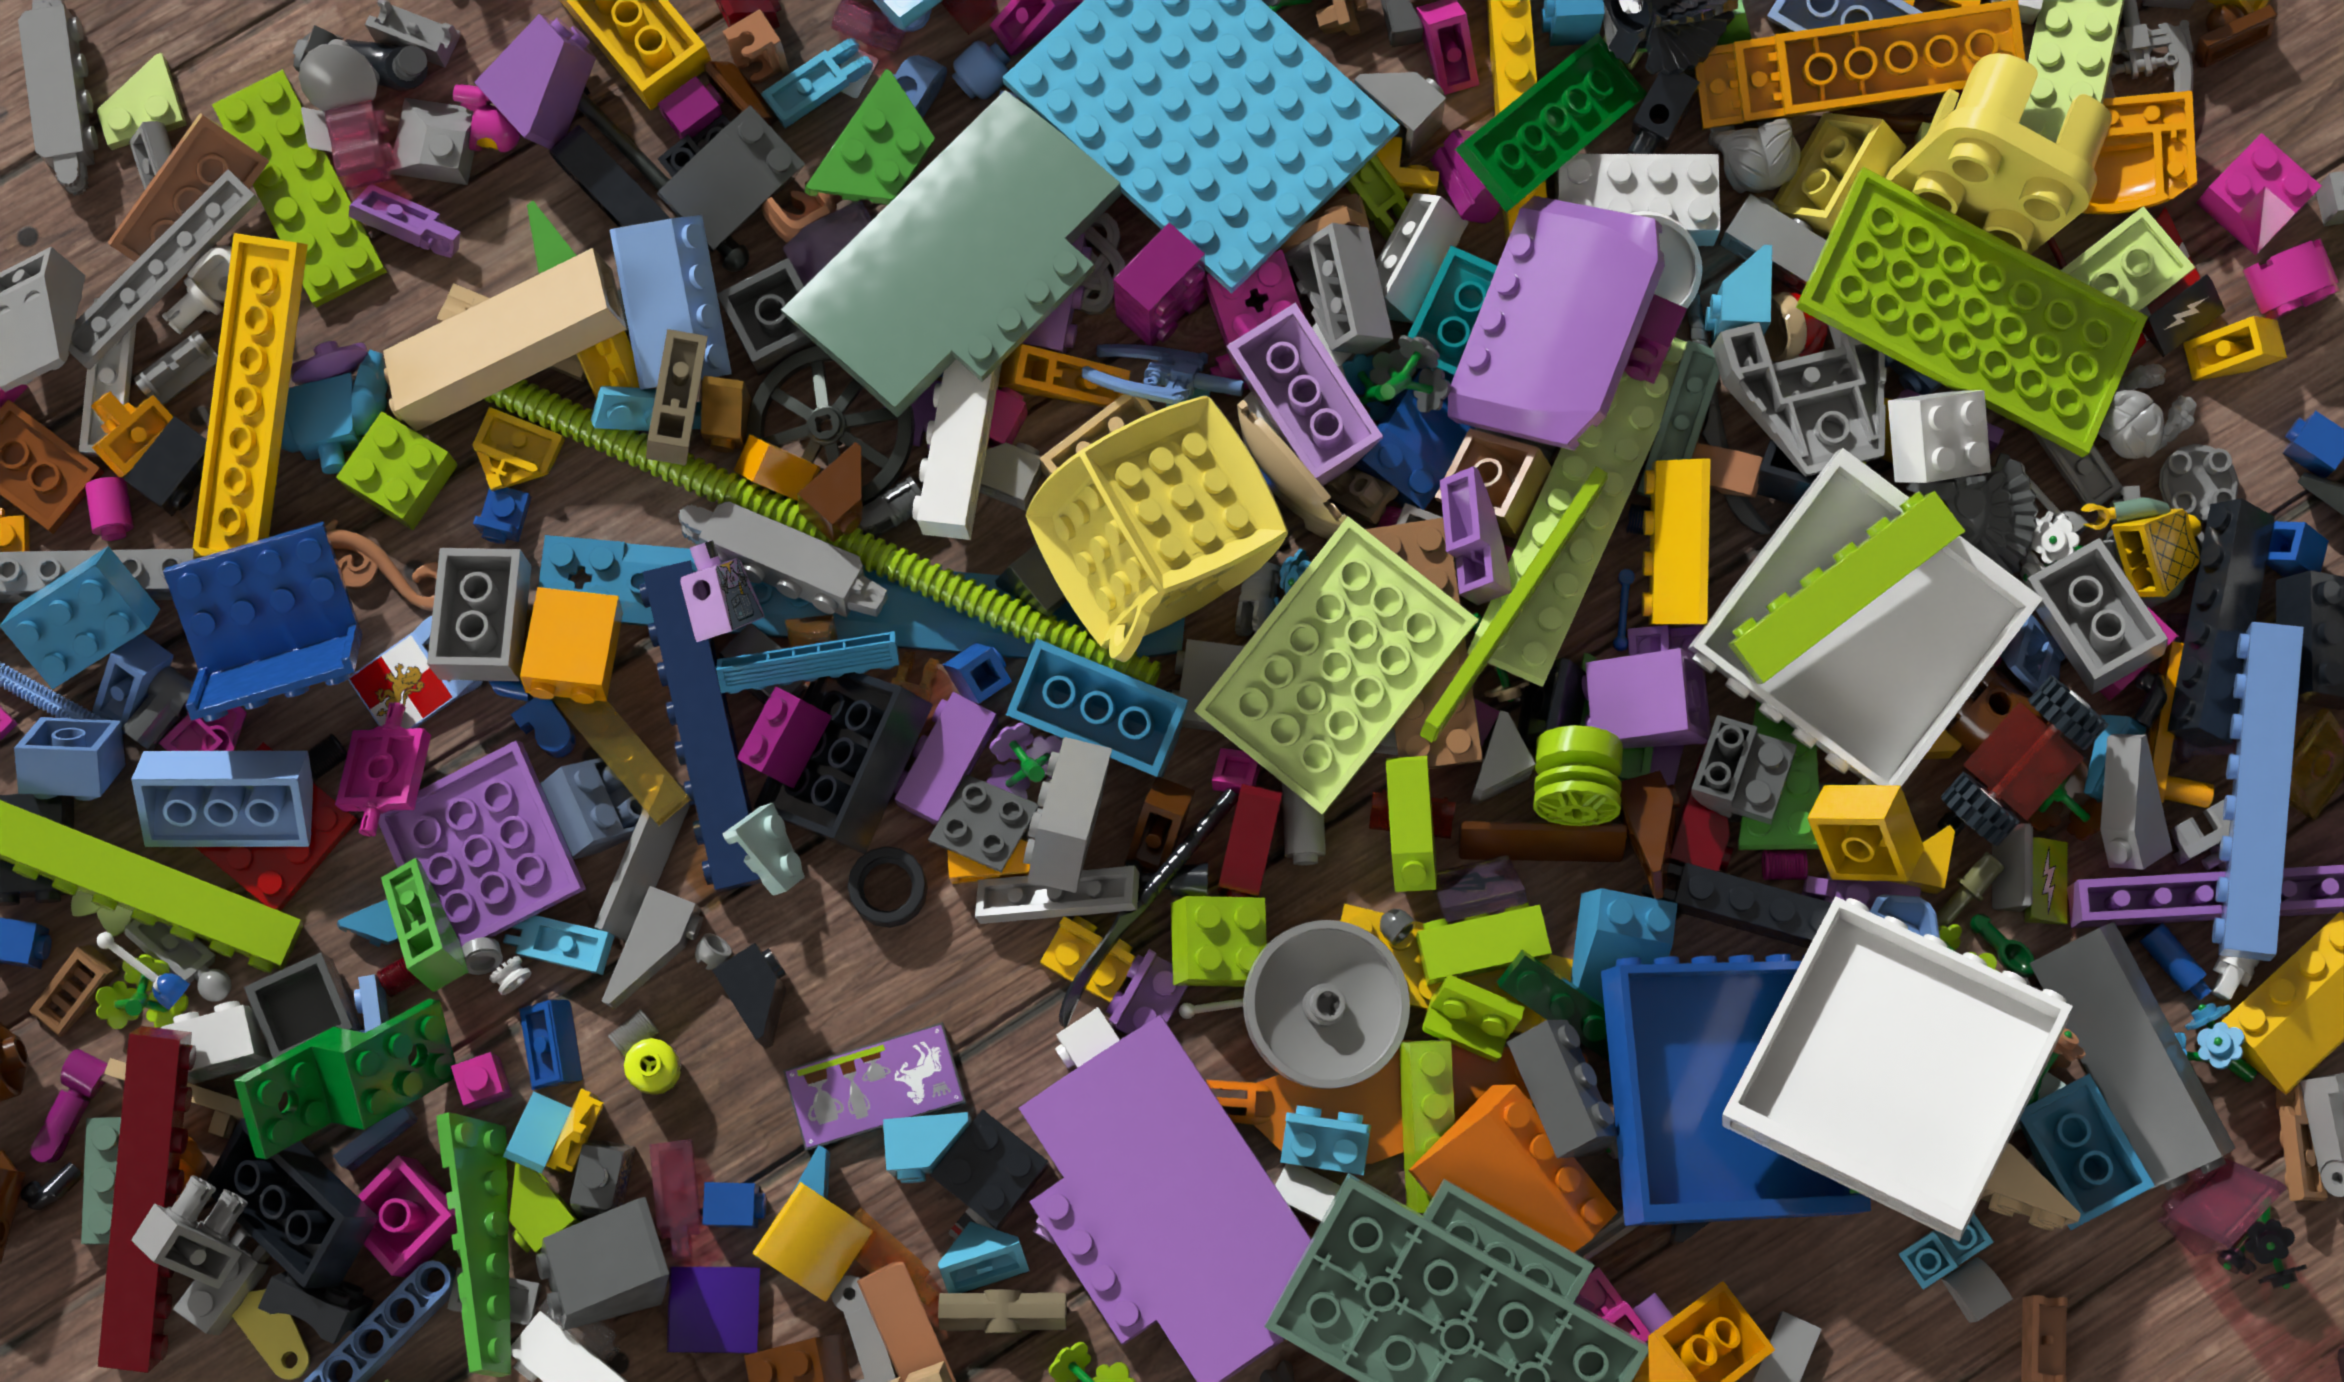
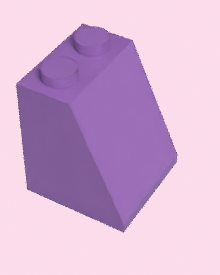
M538 14L474 83L524 138L551 149L567 135L596 57L587 48L590 43L589 39L575 26L569 28L558 17L552 21Z
M1682 648L1586 662V675L1582 677V690L1585 698L1589 699L1590 715L1586 716L1585 726L1604 729L1615 734L1623 743V749L1706 744L1711 734L1705 670L1692 660L1693 655Z

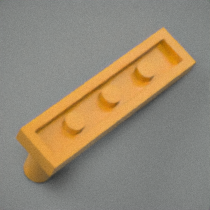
M2172 641L2166 647L2165 654L2161 656L2159 672L2165 677L2168 699L2153 727L2149 728V749L2162 803L2164 800L2209 808L2214 795L2213 784L2168 775L2174 734L2168 732L2167 729L2184 643Z

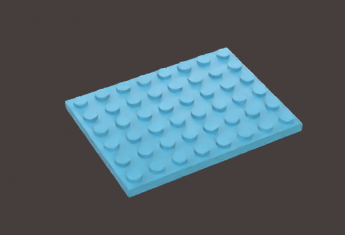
M1084 0L1003 76V84L1030 109L1071 140L1121 183V192L1158 227L1163 229L1170 222L1205 254V270L1231 294L1400 130V125L1262 0Z

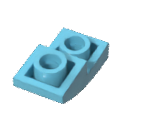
M533 1091L503 1157L542 1174L572 1108Z
M1973 1213L1960 1242L1933 1229L1900 1252L1899 1256L1924 1290L1959 1267L1961 1263L1994 1243L1978 1217Z

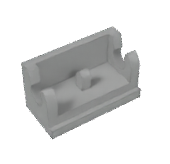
M387 0L377 1L380 7L378 18L369 15L365 23L374 41L401 47L417 46L424 51L428 62L446 68L461 36L459 30H456L453 25L441 24L393 6Z

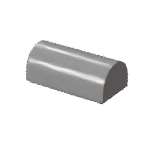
M158 121L142 122L129 141L144 189L147 188L173 151L166 127L162 122Z

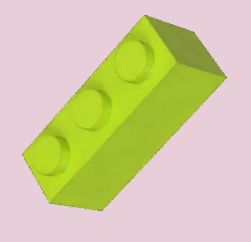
M1520 901L1504 906L1505 912L1489 916L1488 910H1479L1463 915V922L1448 925L1447 919H1438L1424 923V930L1418 931L1415 938L1427 986L1443 982L1448 974L1457 978H1464L1508 968L1522 949L1539 961L1548 959L1552 951L1541 906L1529 907L1528 901Z

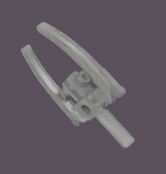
M2125 0L2122 11L2125 27L2117 36L2113 55L2121 54L2128 61H2124L2120 65L2111 63L2104 98L2116 97L2111 81L2116 74H2130L2131 79H2137L2139 72H2144L2145 77H2149L2153 74L2152 70H2156L2157 67L2161 66L2173 69L2174 92L2193 91L2191 55L2193 53L2189 21L2182 20L2179 26H2173L2166 22L2158 24L2159 29L2150 30L2147 28V24L2141 25L2137 1ZM2167 46L2169 53L2165 57H2150V53L2154 48Z

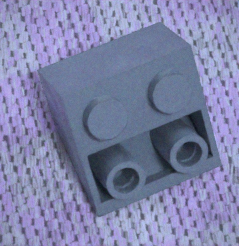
M624 753L561 766L540 783L573 860L601 853L631 839L646 803Z

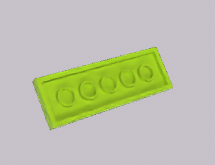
M283 69L212 104L226 131L269 160V163L254 182L253 187L279 239L308 244L303 286L315 308L387 272L362 222L349 217V206L352 202L327 153L323 150L308 147L301 112L303 106Z

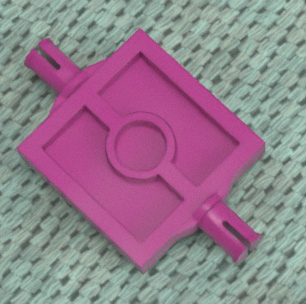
M391 702L388 704L385 724L371 730H353L335 805L344 812H364L359 833L364 836H376L380 814L393 810L415 809L431 734L424 728L405 729L401 727L406 707L400 703L394 702L393 704Z

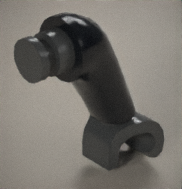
M314 25L309 34L303 39L297 40L293 51L295 55L293 66L299 72L300 64L309 51L320 45L328 44L334 39L343 40L344 37L337 34L334 35ZM345 40L350 47L364 55L378 72L380 77L379 85L398 91H407L420 86L427 77V57L424 51L417 46L401 47L377 42Z

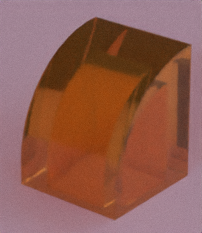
M833 614L785 620L790 648L838 640Z

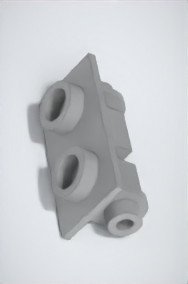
M197 330L136 376L134 380L147 397L154 395L162 405H165L217 365L218 355Z

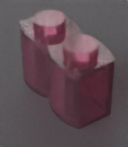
M372 100L326 110L325 117L331 141L333 161L337 177L344 190L347 191L391 180L390 167L396 166L390 143L384 142L383 134L389 133V126L384 111H377Z

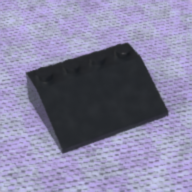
M845 673L836 678L830 676L820 677L810 682L803 700L831 715L832 718L794 789L768 776L753 808L757 809L760 806L773 803L783 821L849 849L866 854L933 704L901 686L862 673Z

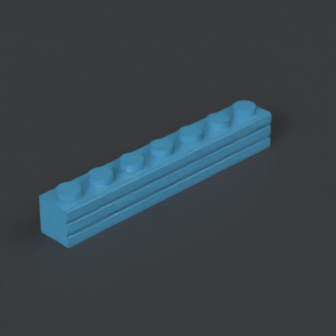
M895 631L717 659L716 671L721 693L735 694L750 688L760 690L769 685L779 684L785 686L801 680L811 682L826 676L836 678L851 672L861 674L868 672L870 669H891L895 665H899V651Z

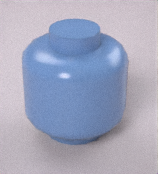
M977 40L953 61V67L956 72L952 77L972 100L976 96L981 99H988L1004 85L1003 76L1009 72L1006 64L1011 59L996 42L989 47L985 42Z

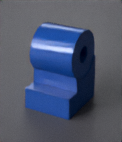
M535 697L510 714L525 734L535 729L537 744L549 756L555 758L564 757L574 749L576 744L575 733L552 699H539Z

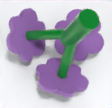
M1020 722L1014 727L1008 726L1003 728L997 738L991 742L990 751L996 755L1000 762H1004L1010 757L1013 760L1019 759L1021 765L1015 762H1008L1004 766L1001 764L993 766L991 769L992 776L987 779L986 783L1027 799L1026 789L1030 786V780L1039 782L1047 776L1046 771L1051 752H1060L1063 739L1056 735H1051L1047 739L1044 736L1034 738L1030 733V727L1024 722ZM1033 742V746L1027 749V746Z

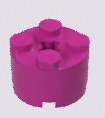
M2321 238L2270 257L2265 264L2259 265V263H2256L2243 270L2261 315H2265L2269 319H2277L2289 314L2290 311L2301 307L2302 303L2304 307L2310 306L2340 291L2337 286L2339 281Z

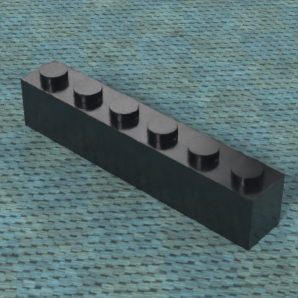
M2242 498L2210 504L2167 729L2168 732L2199 748L2233 745L2234 739L2230 738L2231 719L2233 714L2239 713L2240 699L2233 697L2236 674H2243L2244 659L2237 658L2238 639L2240 633L2246 634L2250 624L2256 621L2275 517Z

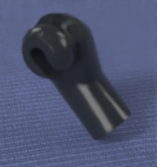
M68 1162L43 1187L38 1181L28 1183L21 1191V1199L28 1203V1208L42 1210L65 1196L84 1176L74 1164Z

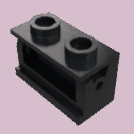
M174 416L126 475L124 480L140 494L173 516L177 510L184 509L190 503L194 495L193 490L202 479L207 439Z

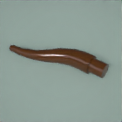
M1863 107L1829 111L1832 114L1883 119L1894 132L1900 134H1916L1922 122L1932 123L1935 113L1923 114L1922 112L1896 115Z

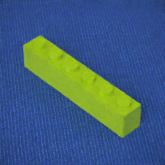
M1920 491L1913 494L1899 505L1903 511L1891 522L1886 516L1866 530V533L1870 536L1859 546H1856L1852 541L1832 556L1836 561L1834 565L1824 572L1820 567H1817L1799 581L1803 588L1789 597L1784 592L1766 606L1770 612L1758 622L1751 617L1732 631L1736 639L1728 645L1757 684H1763L1965 532L1964 528L1935 491L1925 496Z

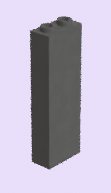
M2115 922L2102 926L2029 963L2043 989L2059 993L2067 1000L2066 1003L2073 1006L2065 1028L2073 1032L2079 1039L2077 1045L2083 1048L2086 1053L2084 1058L2080 1059L2087 1073L2091 1075L2155 1186L2149 1190L2164 1184L2167 1191L2189 1181L2190 1178L2187 1173L2200 1167L2202 1173L2206 1174L2226 1164L2223 1156L2236 1148Z

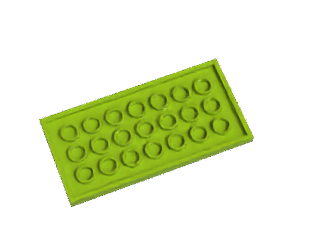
M1865 167L1857 173L1796 305L1797 309L1954 391L1984 390L1986 408L2082 458L2090 453L2148 318L2143 313Z

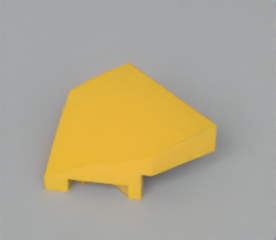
M489 407L472 445L478 455L490 490L496 491L549 474L565 442V438L563 435Z
M582 1088L580 1089L545 1166L563 1174L565 1170L573 1172L579 1160L581 1147L587 1142L603 1108L604 1102L599 1101L598 1096Z

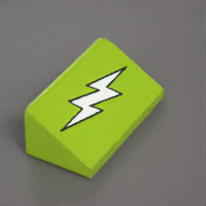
M2033 837V904L2025 909V923L2067 924L2068 842Z

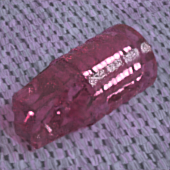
M842 0L831 25L833 30L840 31L846 36L849 35L857 41L860 40L865 45L874 48L881 47L892 52H896L899 49L906 34L905 31L891 24L888 18L881 12L874 11L872 8L852 0Z

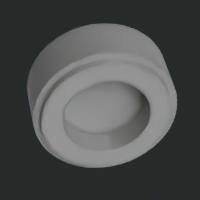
M488 937L476 938L468 941L461 947L468 973L482 975L490 973L498 968L503 961L500 944L495 939Z

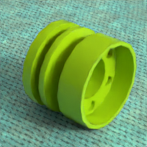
M1577 725L1557 727L1545 731L1537 737L1535 745V771L1538 773V776L1535 778L1534 783L1535 795L1533 809L1537 815L1549 822L1569 826L1599 825L1616 818L1621 810L1620 793L1622 789V783L1618 776H1620L1622 770L1623 743L1619 737L1604 729Z

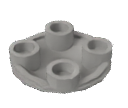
M334 39L328 44L320 45L309 51L300 64L298 77L302 92L311 104L325 113L339 117L356 115L367 109L376 96L377 86L380 81L378 72L372 67L366 57L350 47L347 42L340 39Z
M2200 444L2180 447L2167 457L2160 470L2159 488L2163 501L2169 505L2170 509L2183 508L2187 514L2195 516L2200 523L2207 522L2210 504L2235 500L2238 495L2239 480L2232 464L2231 455L2224 449H2215L2211 446Z

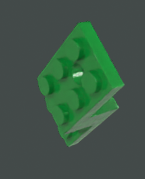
M429 998L366 1033L332 1027L235 1079L234 1082L255 1157L266 1160L330 1123L365 1130L454 1079L451 1066L455 1065L456 1061L440 1000ZM416 1045L417 1056L410 1065L408 1056L413 1046ZM286 1091L288 1093V1104L280 1112L278 1103L282 1098V1094Z

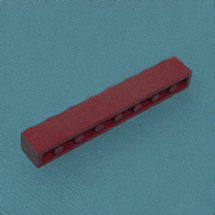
M141 1026L129 1033L98 1367L148 1373L161 1360L163 1361L167 1354L168 1335H163L164 1320L168 1319L172 1308V1294H168L167 1289L168 1278H172L174 1270L154 1263L131 1240L154 1203L164 1208L172 1207L176 1202V1195H180L183 1189L184 1171L179 1169L180 1154L185 1152L188 1143V1129L183 1128L184 1112L189 1111L192 1101V1088L187 1086L188 1070L191 1071L196 1060V1046L191 1045L192 1032Z

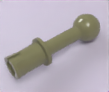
M1985 852L1962 879L1958 877L1955 880L1961 887L1936 914L1938 927L1942 925L1948 927L1973 897L1980 902L1983 900L1981 895L2005 869L1991 854Z

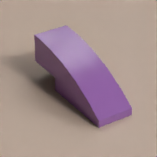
M1473 466L1441 479L1440 489L1446 552L1456 558L1459 595L1476 605H1480L1511 593L1510 574L1504 543L1491 500L1479 470Z

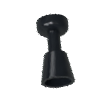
M1126 859L1125 866H1135L1140 873L1139 893L1155 873L1142 872V865L1139 861ZM1208 862L1183 865L1164 889L1170 890L1171 896L1181 898L1185 896H1207Z

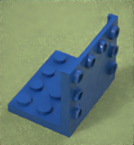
M324 522L164 568L163 573L198 668V673L186 703L191 721L202 717L206 722L214 721L226 716L229 713V709L243 705L247 710L258 708L267 704L270 697L283 693L285 697H295L309 691L310 685L325 681L326 685L339 684L348 680L350 674L355 672L363 634Z

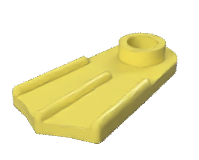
M266 1289L248 1292L242 1304L232 1314V1317L278 1377L286 1380H294L301 1377L309 1367L310 1354L293 1316L283 1313L269 1314L259 1309L258 1306ZM291 1353H295L298 1358L297 1364L293 1368H288L285 1364L286 1357Z

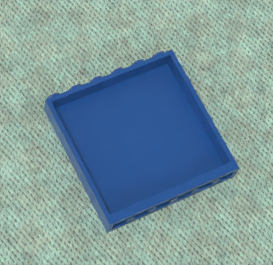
M1777 954L1766 956V962H1754V955H1738L1729 957V962L1717 963L1716 956H1699L1691 958V963L1680 964L1679 957L1672 956L1655 958L1654 964H1642L1641 958L1631 957L1617 959L1615 967L1601 971L1615 1127L1618 1134L1617 1148L1625 1226L1838 1216L1871 1211L1869 1197L1861 1193L1850 1194L1848 1187L1722 1126V1114L1802 961H1791L1790 954Z

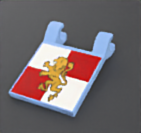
M432 616L425 619L412 633L352 674L348 679L379 726L385 724L388 704L391 702L393 704L394 702L400 703L406 707L401 727L413 729L420 726L459 697L482 685L483 681L451 680L449 682L448 680H439L427 665L428 650L425 645L430 642Z

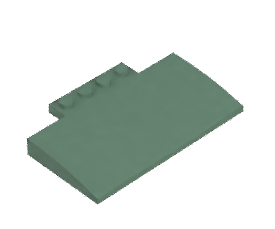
M1005 90L781 309V312L898 418L956 359L983 382L1095 270L1094 264L1072 244L1121 196V183L1071 140Z
M1348 1173L1264 1325L1268 1330L1359 1382H1632L1648 1354L1646 1342L1574 1302L1595 1266L1592 1262L1446 1179L1442 1180L1427 1209L1421 1215Z

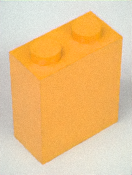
M537 587L520 673L525 693H530V695L539 699H552L554 696L568 697L582 704H591L595 701L607 702L623 616L619 596Z

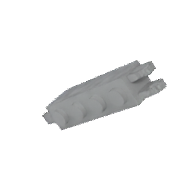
M32 0V10L25 11L18 19L35 152L49 167L55 170L57 181L62 186H65V190L69 194H73V196H79L86 191V188H89L87 186L89 183L87 181V166L95 164L93 150L98 149L97 134L94 127L90 126L88 115L93 113V102L90 92L87 89L85 90L83 78L89 74L88 65L84 54L80 53L79 41L84 39L83 28L80 19L73 17L66 8L64 0Z
M728 501L718 504L714 512L691 504L690 506L682 507L683 509L678 514L679 522L682 525V535L688 541L692 540V543L699 545L713 540L721 563L738 558L742 562L749 581L753 583H767L776 587L786 597L792 599L799 597L813 603L818 610L826 614H834L835 612L847 618L850 611L853 610L877 617L887 601V590L864 576L859 556Z

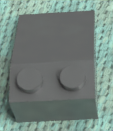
M750 105L657 192V195L678 217L702 215L708 249L713 252L755 215L767 199L774 198L799 174L805 163Z

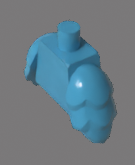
M369 350L368 355L365 356L359 366L356 380L352 373H347L290 387L288 390L281 449L292 453L301 451L306 460L320 458L323 473H339L345 465L343 452L355 450L361 442L362 436L368 432L381 411L384 413L386 411L388 383L384 376L385 361L383 354Z

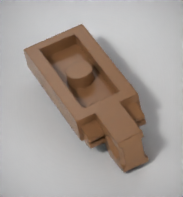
M2297 1084L2287 1095L2276 1087V1108L2279 1110L2281 1122L2280 1143L2284 1149L2286 1164L2285 1185L2289 1191L2290 1201H2326L2328 1198L2327 1190L2323 1186L2318 1171L2301 1085Z

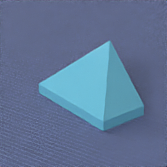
M971 1221L938 1262L939 1270L948 1293H964L1030 1271L1017 1236Z

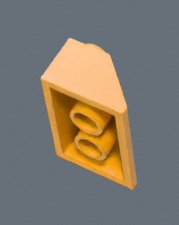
M1722 1281L1648 1336L1649 1382H1735L1774 1352L1775 1348L1725 1282Z

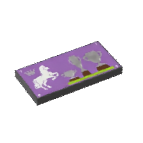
M943 1022L783 1070L805 1151L817 1149L818 1145L824 1147L883 1129V1119L926 1116L966 1103Z

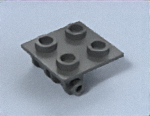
M966 774L931 833L928 842L1002 873L1023 836L1030 838L1028 832L1033 813L1037 812L1040 806H1037V803Z

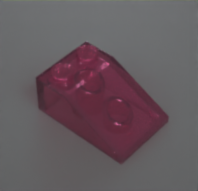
M2224 1158L2226 1164L2206 1174L2202 1173L2200 1167L2195 1169L2190 1175L2194 1182L2184 1193L2178 1189L2168 1197L2161 1206L2165 1212L2158 1221L2194 1256L2227 1250L2287 1187L2276 1179Z

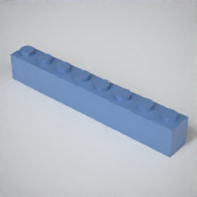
M2252 622L2246 634L2240 633L2238 639L2237 658L2244 659L2243 674H2236L2233 697L2240 699L2239 714L2232 715L2230 738L2237 739L2236 755L2229 754L2226 778L2233 780L2232 795L2225 796L2223 806V820H2230L2229 836H2222L2219 852L2220 861H2226L2225 877H2218L2216 887V902H2223L2222 918H2215L2212 933V942L2219 943L2218 955L2271 961L2277 953L2304 628L2300 626Z

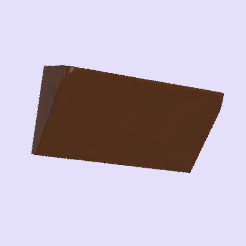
M709 61L704 65L709 82L738 115L751 105L769 126L778 121V118L763 100L762 95L733 63L728 61Z

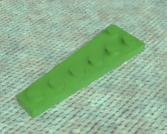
M451 1112L440 1114L436 1118L442 1167L449 1168L452 1192L446 1193L448 1210L455 1209L458 1231L457 1234L451 1235L453 1251H457L461 1258L463 1272L457 1277L459 1297L462 1303V1320L469 1373L493 1377L511 1375L507 1159L503 1157L507 1147L506 1126Z

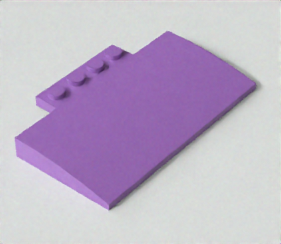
M1161 1015L1088 1060L1019 1107V1110L1064 1177L1031 1200L1030 1204L1121 1344L1125 1345L1158 1322L1197 1382H1225L1286 1340L1265 1328L1264 1325L1311 1238Z

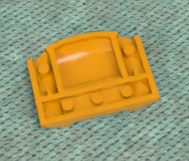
M2192 91L2104 98L2103 105L2109 110L2112 122L2094 166L2097 184L2087 209L2082 213L2119 214L2138 211L2143 206L2150 208L2167 202L2185 191L2188 187L2191 189L2197 185Z

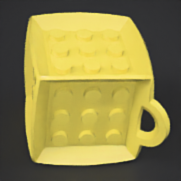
M1208 396L1183 401L1150 413L1105 435L1065 461L1045 480L1034 495L1026 511V518L1037 545L1064 596L1097 643L1102 648L1109 649L1111 658L1121 662H1126L1133 656L1143 636L1167 627L1197 611L1257 572L1275 554L1288 534V529L1279 507L1254 458L1231 423Z

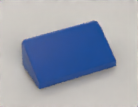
M547 1000L519 1009L532 1090L581 1081L583 1076L570 1001Z

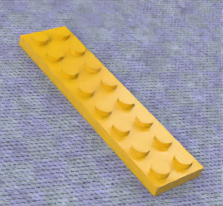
M237 233L233 235L193 548L201 556L211 555L269 538L308 244Z

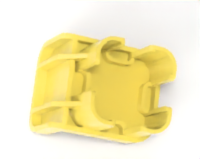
M1989 54L1981 58L1973 67L1956 109L1954 110L1959 93L1950 88L1942 96L1927 135L1889 170L1885 178L2026 253L2032 254L2087 209L2097 184L2094 166L2110 128L2112 117L2109 110L2102 103L2086 94H2081L2072 101L2056 143L2019 123L2037 79V69L2027 61L2013 55Z

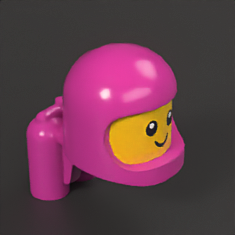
M455 85L453 100L461 102V106L473 111L469 149L481 151L482 148L499 150L500 152L512 150L518 144L521 136L517 129L496 106L491 105L492 102L478 86Z

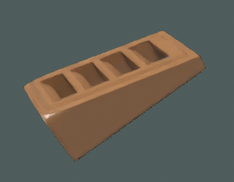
M91 945L76 947L29 1012L56 1035L62 1037L94 1002L97 991L101 987L108 986L118 973L119 968ZM83 965L87 966L96 975L91 974ZM74 975L87 985L85 990L71 980ZM62 989L76 999L74 1004L60 993ZM51 1001L67 1013L64 1018L48 1006Z

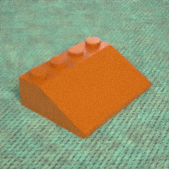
M1492 1085L1408 1170L1431 1199L1442 1180L1446 1179L1574 1253L1591 1241L1617 1213V1210L1574 1157H1556L1536 1109L1517 1085Z

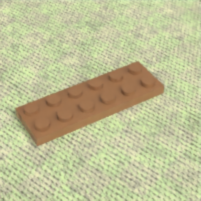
M1443 518L1366 529L1461 605L1454 557L1446 552ZM1466 637L1394 726L1398 757L1428 756L1429 769L1483 761L1473 686L1435 742L1431 743L1420 736L1425 720L1468 658Z

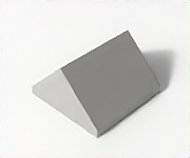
M1501 710L1499 712L1470 803L1478 805L1528 780L1536 765L1508 712Z

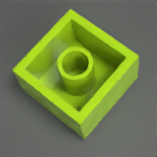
M381 411L336 478L348 491L409 529L414 530L458 464L448 451Z
M1185 896L1171 903L1173 986L1245 987L1254 961L1267 945L1265 898Z

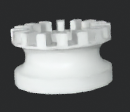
M519 956L510 958L507 964L505 962L502 964L504 966L503 969L498 967L490 975L489 979L491 982L500 985L498 991L501 995L512 992L531 975V971L528 968L521 967L522 960Z

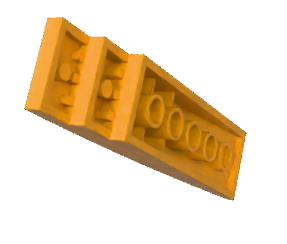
M2006 0L1781 33L1771 37L1743 40L1733 44L1716 46L1709 53L1708 58L1703 63L1698 62L1694 68L1696 80L1700 81L1698 100L1702 130L1942 94L1950 88L1954 91L1964 90L1973 67L1986 55L1996 53L2009 54L2025 60L2018 0Z

